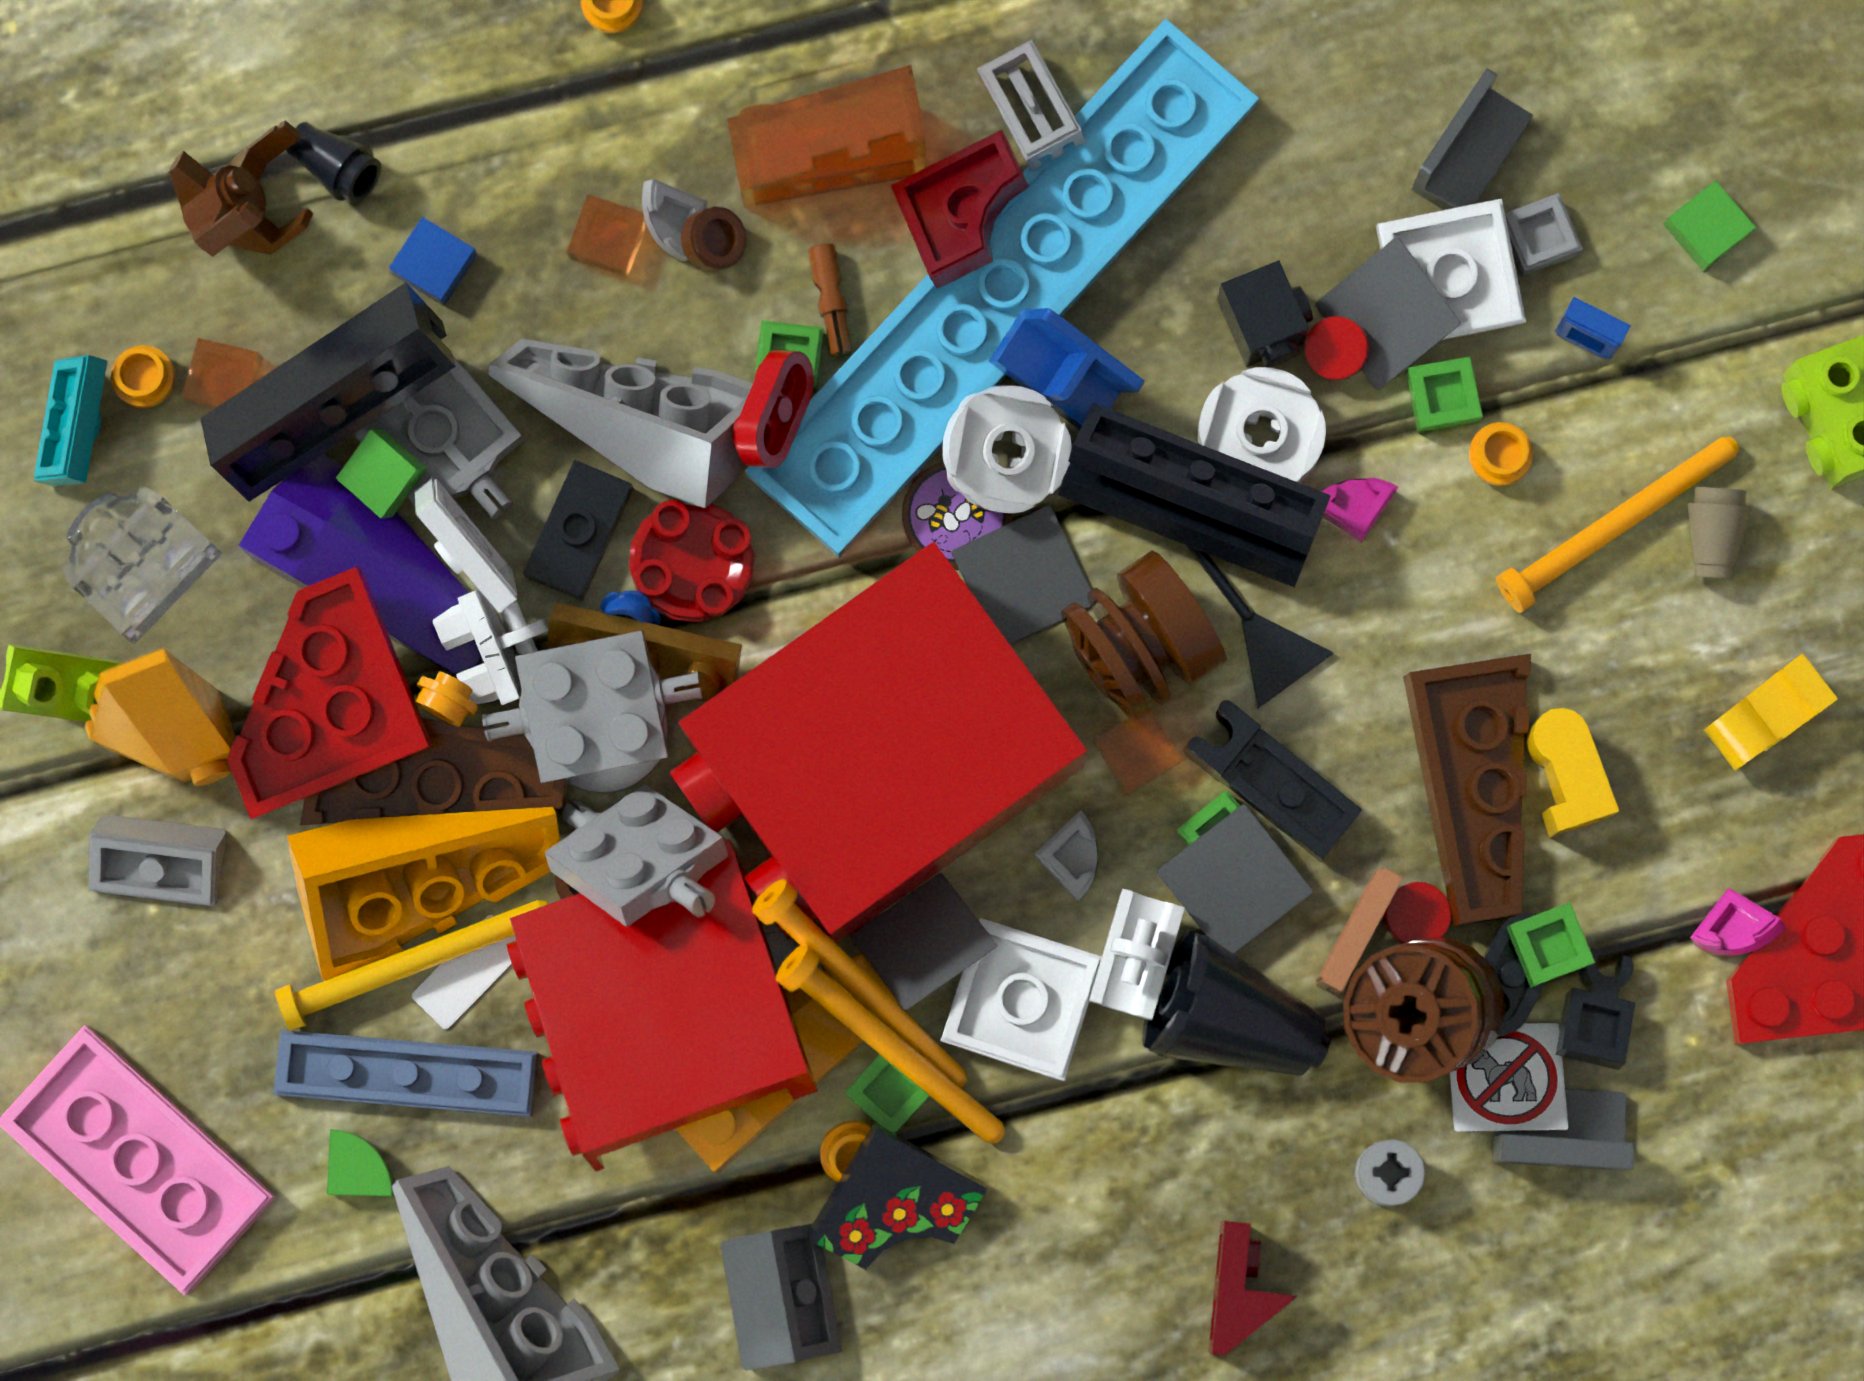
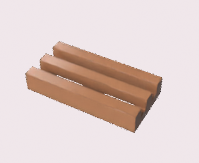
M1384 867L1377 869L1372 874L1315 980L1318 982L1316 986L1334 996L1343 991L1403 879L1401 876Z

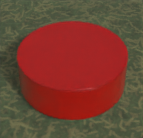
M1340 316L1327 317L1317 322L1309 331L1304 346L1305 357L1310 367L1320 376L1332 380H1346L1357 375L1365 367L1370 355V341L1365 330L1355 321Z
M1424 882L1408 883L1396 890L1384 913V921L1388 932L1400 944L1420 938H1441L1446 933L1451 920V909L1445 895L1435 886Z

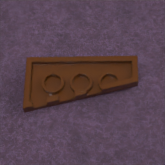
M422 717L433 743L432 747L305 798L300 826L338 823L351 819L540 807L560 809L566 805L570 777L541 783L535 752L525 735L518 734L493 739L488 742L484 730H488L486 728L464 724L456 727L442 720Z

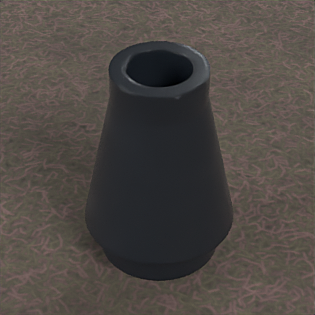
M302 122L295 127L302 134L297 142L286 149V152L297 159L336 200L343 201L348 199L352 203H358L372 192L381 174V162L374 157L373 150L369 146L318 129L308 122Z

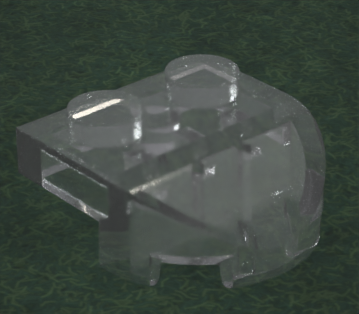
M140 487L139 493L118 496L114 492H107L82 510L68 530L66 537L72 548L69 556V565H65L62 568L70 586L134 645L223 553L160 494L151 489Z

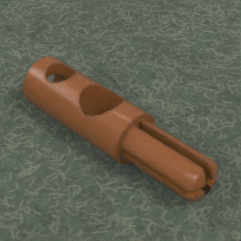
M826 243L809 248L808 255L814 284L821 293L818 308L820 316L825 321L830 353L834 357H840L833 317L837 316L843 353L846 356L852 352L845 317L848 309L846 299L839 291L841 273L836 262L835 244Z

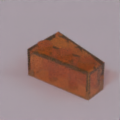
M912 65L775 105H753L741 110L739 115L727 118L744 208L900 180L927 167L925 133Z

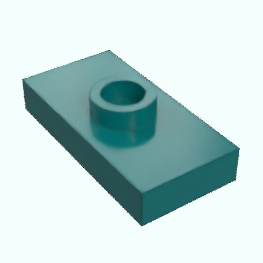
M84 355L58 359L54 362L34 472L35 482L50 486L86 483L93 442L96 440L102 424L99 408L107 360Z

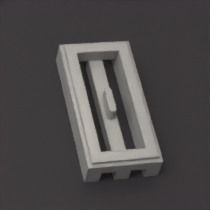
M1032 39L977 69L1031 171L1042 166L1040 158L1051 154L1053 159L1063 155L1062 147L1073 141L1075 147L1087 142ZM1027 59L1064 125L1055 131L1050 127L1017 66ZM1005 71L1042 137L1033 143L1030 142L996 79V76Z

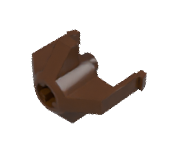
M286 120L279 123L278 127L276 125L237 154L228 166L221 167L214 174L209 172L185 151L180 153L171 165L169 174L181 207L183 220L194 242L211 256H215L228 245L272 255L307 229L313 212L308 208L280 229L264 217L267 203L259 180L266 165L297 142L302 134Z

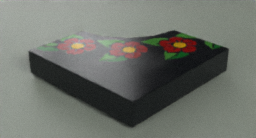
M874 1123L807 1234L810 1241L866 1270L882 1251L906 1239L932 1237L955 1244L988 1189L983 1181Z

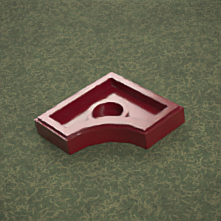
M1003 130L891 185L927 273L936 289L993 262L990 239L995 220L1011 199L1029 187Z

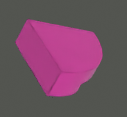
M1378 478L1351 479L1329 486L1322 491L1331 495L1323 518L1362 543L1397 491L1398 486Z
M1728 888L1690 938L1696 947L1709 953L1740 955L1767 945L1786 927L1779 917Z

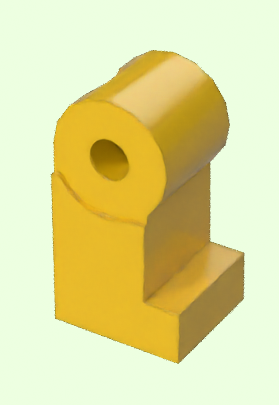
M1801 653L1706 727L1704 732L1733 770L1736 771L1762 751H1767L1838 700V698L1806 656Z
M1566 708L1551 709L1542 714L1528 730L1526 747L1531 759L1544 769L1556 803L1555 806L1549 807L1541 814L1549 838L1614 816L1619 812V808L1589 727L1583 717L1574 710Z

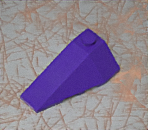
M322 454L285 478L270 492L238 545L253 561L301 588L308 587L351 568L362 567L390 639L455 676L481 663L482 656L475 640L446 651L433 624V620L451 607L460 604L457 598L469 592L397 512L391 518L381 519L336 479L344 466Z

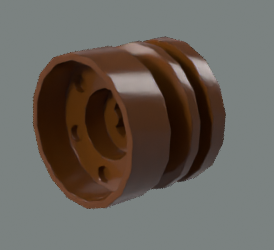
M1153 550L1117 573V582L1125 600V603L1121 606H1118L1106 593L1098 588L1088 592L1087 598L1098 620L1097 622L1076 602L1061 610V617L1071 636L1072 648L1082 667L1104 697L1114 702L1128 719L1134 723L1147 716L1150 711L1146 699L1139 688L1140 685L1160 705L1170 700L1171 694L1162 670L1169 667L1181 680L1192 686L1225 664L1227 660L1223 645L1195 597L1168 562Z
M1420 938L1395 945L1370 956L1353 974L1343 1000L1344 1028L1355 1053L1374 1072L1403 1083H1426L1476 1062L1495 1043L1504 1019L1503 989L1493 966L1473 947L1451 938ZM1417 1000V1009L1427 1012V1020L1415 1024V1015L1405 1010L1406 1003Z

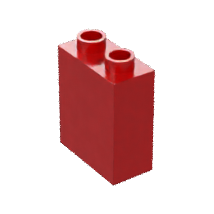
M933 541L678 722L697 753L675 767L669 774L707 827L718 833L742 816L771 857L744 876V879L755 895L759 897L771 884L780 879H785L797 891V898L794 903L814 922L817 920L825 933L836 944H839L1082 770L1087 750ZM775 921L785 937L790 940L792 937Z

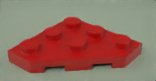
M362 567L351 568L300 589L294 596L287 613L289 618L275 651H272L252 697L254 702L240 735L236 736L227 757V762L250 819L261 817L433 746Z
M1864 834L1842 836L1832 842L1819 859L1820 862L1776 915L1782 920L1786 928L1773 941L1760 949L1750 952L1726 980L1735 1045L1864 1031Z

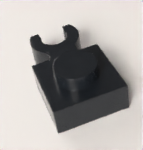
M1591 947L1590 951L1595 963L1578 970L1580 980L1586 987V990L1572 987L1566 993L1556 1055L1619 1070L1626 1063L1635 1002L1617 997L1618 991L1632 976L1633 962L1631 957L1624 955L1616 964L1615 976H1604L1599 972L1596 965L1599 949Z

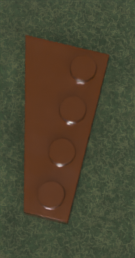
M1531 653L1413 671L1403 676L1447 899L1451 909L1453 927L1511 918L1522 914L1525 831L1521 829L1522 798L1526 797L1527 771H1523L1524 735L1528 734L1529 707L1525 705L1526 678L1530 676Z

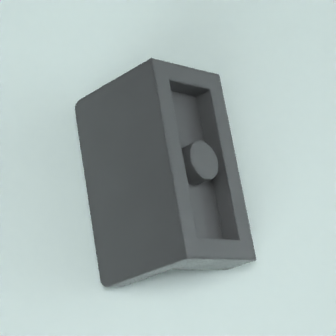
M1488 68L1484 71L1422 164L1411 189L1442 210L1477 204L1534 116L1492 89L1498 74Z
M1565 1088L1568 1117L1567 1130L1493 1132L1492 1162L1617 1171L1633 1169L1634 1143L1625 1142L1627 1097L1623 1092Z
M813 1223L766 1231L721 1242V1252L736 1336L744 1370L792 1363L842 1352L824 1250L820 1245L810 1241L807 1234Z

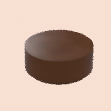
M715 206L698 210L690 215L683 225L681 232L683 252L687 259L701 270L717 271L735 265L745 252L747 243L745 227L740 218L727 208Z

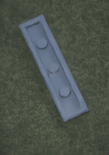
M280 1030L273 1095L533 1117L539 1053L534 1051Z

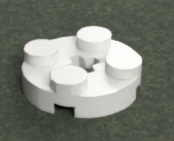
M1255 367L1242 371V374L1231 377L1225 383L1223 381L1212 390L1204 403L1200 415L1198 442L1203 446L1299 483L1310 474L1321 455L1326 436V423L1322 410L1320 412L1317 402L1310 395L1311 391L1303 381L1280 369ZM1259 416L1271 419L1270 429L1279 433V439L1276 442L1267 441L1264 447H1257L1251 444L1252 436L1244 433L1245 423L1255 425L1259 420Z
M995 386L965 397L951 416L943 438V461L947 469V479L950 486L957 492H960L970 503L993 512L1019 513L1035 507L1032 505L1041 502L1048 494H1053L1061 485L1070 464L1068 459L1071 453V438L1066 424L1061 423L1057 412L1051 407L1053 405L1043 395L1028 388ZM1005 431H1010L1013 433L1012 442L1022 446V453L1020 458H1010L1007 468H1004L998 464V455L992 453V446L994 441L1002 439Z

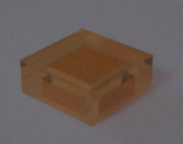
M587 194L567 249L569 258L628 277L646 228L643 212Z
M198 338L181 397L186 403L215 409L257 381L263 357L257 351Z
M1151 710L1147 716L1134 723L1130 719H1126L1093 741L1126 796L1179 765L1182 761Z

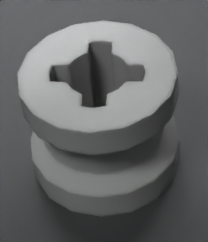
M1391 1139L1374 1143L1364 1149L1356 1161L1354 1175L1356 1185L1364 1197L1375 1204L1390 1206L1406 1203L1417 1195L1423 1186L1425 1170L1423 1160L1416 1149L1406 1142Z

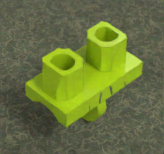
M8 644L5 678L0 690V710L81 722L92 720L89 710L90 706L97 704L94 692L99 674L123 663L118 660Z

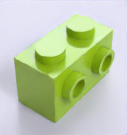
M1864 335L1796 359L1783 374L1785 382L1782 383L1781 389L1786 407L1794 418L1801 417L1810 439L1806 441V452L1809 462L1817 475H1825L1830 489L1864 477Z

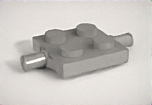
M453 356L455 368L354 433V436L361 443L370 429L382 428L428 468L407 496L414 506V490L432 477L433 479H438L453 499L471 493L487 511L490 518L494 520L500 517L502 513L487 495L491 494L505 512L511 507L513 501L504 494L490 475L493 473L497 463L523 443L524 439Z
M643 630L515 656L522 689L519 702L520 708L483 714L482 720L483 726L509 722L508 726L484 730L488 742L493 739L525 733L527 740L534 749L540 782L543 783L668 758L669 751L663 726L666 705L697 698L703 699L702 687L682 691L676 690L677 687L700 683L698 671L660 679L659 674L650 662Z
M646 784L625 796L621 801L603 813L595 812L579 799L571 800L573 806L569 803L564 806L562 820L576 830L544 852L550 871L616 920L628 927L652 909L672 901L679 902L697 917L704 916V910L708 913L711 911L715 903V896L697 882L705 872L728 857L725 842L721 835Z

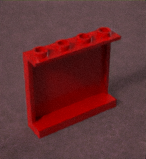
M730 839L724 841L728 857L705 872L697 882L715 896L713 908L709 913L704 910L705 915L702 917L695 916L679 902L672 901L652 909L626 927L584 895L578 893L510 918L516 941L507 943L508 954L518 979L522 980L528 977L534 997L524 1001L525 1010L537 1038L546 1036L551 1057L542 1059L545 1076L555 1097L564 1095L569 1116L560 1119L565 1141L572 1156L582 1154L595 1172L605 1169L601 1155L786 1088L793 1100L818 1091L784 988L776 981L778 970L761 920L752 912L755 902L750 887L744 879L745 872Z

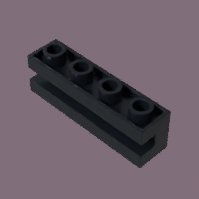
M405 282L201 417L210 466L248 502L252 501L455 368L456 365L451 350L441 341L447 336L443 321Z
M1095 403L1092 404L1073 443L1068 459L1070 464L1062 479L1058 493L1059 496L1294 588L1331 495Z

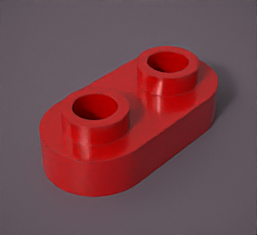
M773 350L766 355L756 370L751 390L732 428L733 446L737 450L741 461L747 466L776 468L784 462L811 400L814 387L813 368L809 358L803 352Z

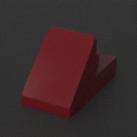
M1220 1221L1208 1352L1211 1354L1226 1355L1297 1298L1296 1295L1245 1290L1246 1277L1257 1278L1261 1252V1239L1250 1237L1251 1223Z

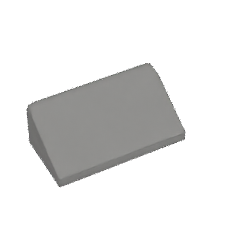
M103 815L89 833L88 891L214 907L217 903L226 847V830Z

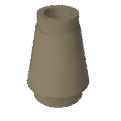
M1695 487L1694 503H1687L1695 564L1694 577L1733 579L1734 567L1737 564L1752 507L1746 506L1747 491L1728 488Z

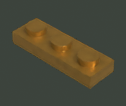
M556 602L549 618L547 650L644 630L650 662L659 674L660 679L698 671L700 683L676 688L677 691L702 687L703 699L697 698L695 700L707 702L738 679L742 644Z

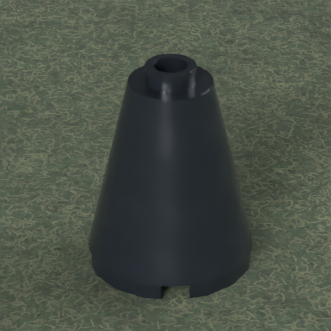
M1191 930L1186 931L1176 942L1166 971L1169 977L1162 994L1159 995L1153 1019H1144L1142 1044L1145 1048L1149 1049L1148 1051L1161 1057L1302 1076L1310 1067L1318 1068L1322 1064L1331 1042V1033L1325 1031V1018L1323 1015L1206 934H1199Z

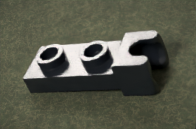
M1223 700L1216 711V719L1228 731L1230 741L1224 746L1217 747L1210 745L1200 737H1193L1185 746L1184 753L1215 780H1220L1225 786L1321 862L1361 813L1362 809L1266 731L1260 729L1261 725L1229 700Z

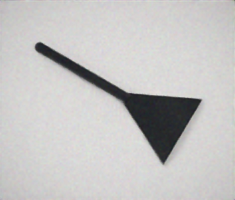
M1187 546L1241 617L1258 709L1334 654V652L1252 612L1209 554Z

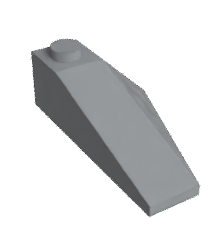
M520 339L489 364L488 375L648 488L670 495L683 504L706 508L736 480L743 464L737 450L733 446L732 428L753 385L751 382L716 370L694 367L692 377L657 372L656 360L638 357L635 365L602 363L600 355L594 350L528 339Z
M449 1166L398 1179L393 1184V1193L451 1381H607L616 1375L620 1369L587 1311L574 1298L567 1304L541 1277L547 1269L533 1254L526 1260L501 1234V1220Z

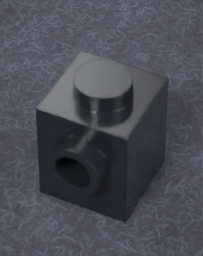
M1280 260L1223 282L1220 285L1217 301L1246 367L1263 361L1265 367H1273L1294 358L1300 353L1298 346L1305 342L1309 330L1307 323L1313 321V314L1303 289L1300 286L1291 288Z

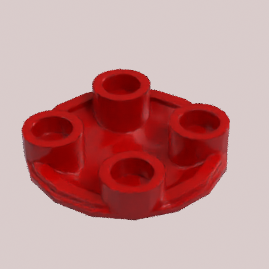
M667 500L656 506L653 513L642 521L631 541L629 570L636 591L650 599L652 608H656L661 614L672 620L699 623L724 615L741 601L753 579L754 551L750 542L751 534L749 528L743 521L735 518L732 513L713 503H710L706 508L697 505H686L677 500Z

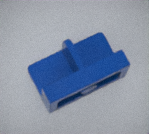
M1049 308L1022 309L989 359L992 365L1020 386L1043 395L1060 416L1079 430L1093 403L1110 409L1120 393H1138L1145 383L1140 376Z

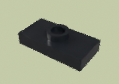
M574 459L523 571L524 576L583 602L634 489L632 483Z

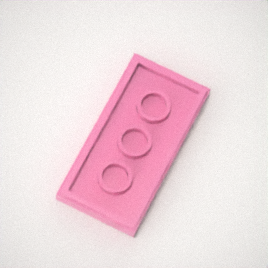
M84 1025L0 1117L1 1128L183 1295H190L277 1198L97 1032L87 1025Z

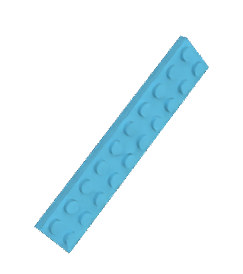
M1165 18L1074 116L1087 142L1075 147L1072 141L1062 147L1063 155L1053 159L1052 155L1048 154L1040 158L1042 166L1033 171L1028 166L1023 171L1029 187L1011 199L995 220L990 239L993 262L939 289H936L927 274L809 401V405L784 462L776 468L749 466L745 470L746 476L840 559L942 448L947 424L951 416L958 409L960 402L971 394L979 393L990 387L999 386L1008 377L992 365L989 359L1022 309L1049 308L1063 317L1257 107L1259 98Z

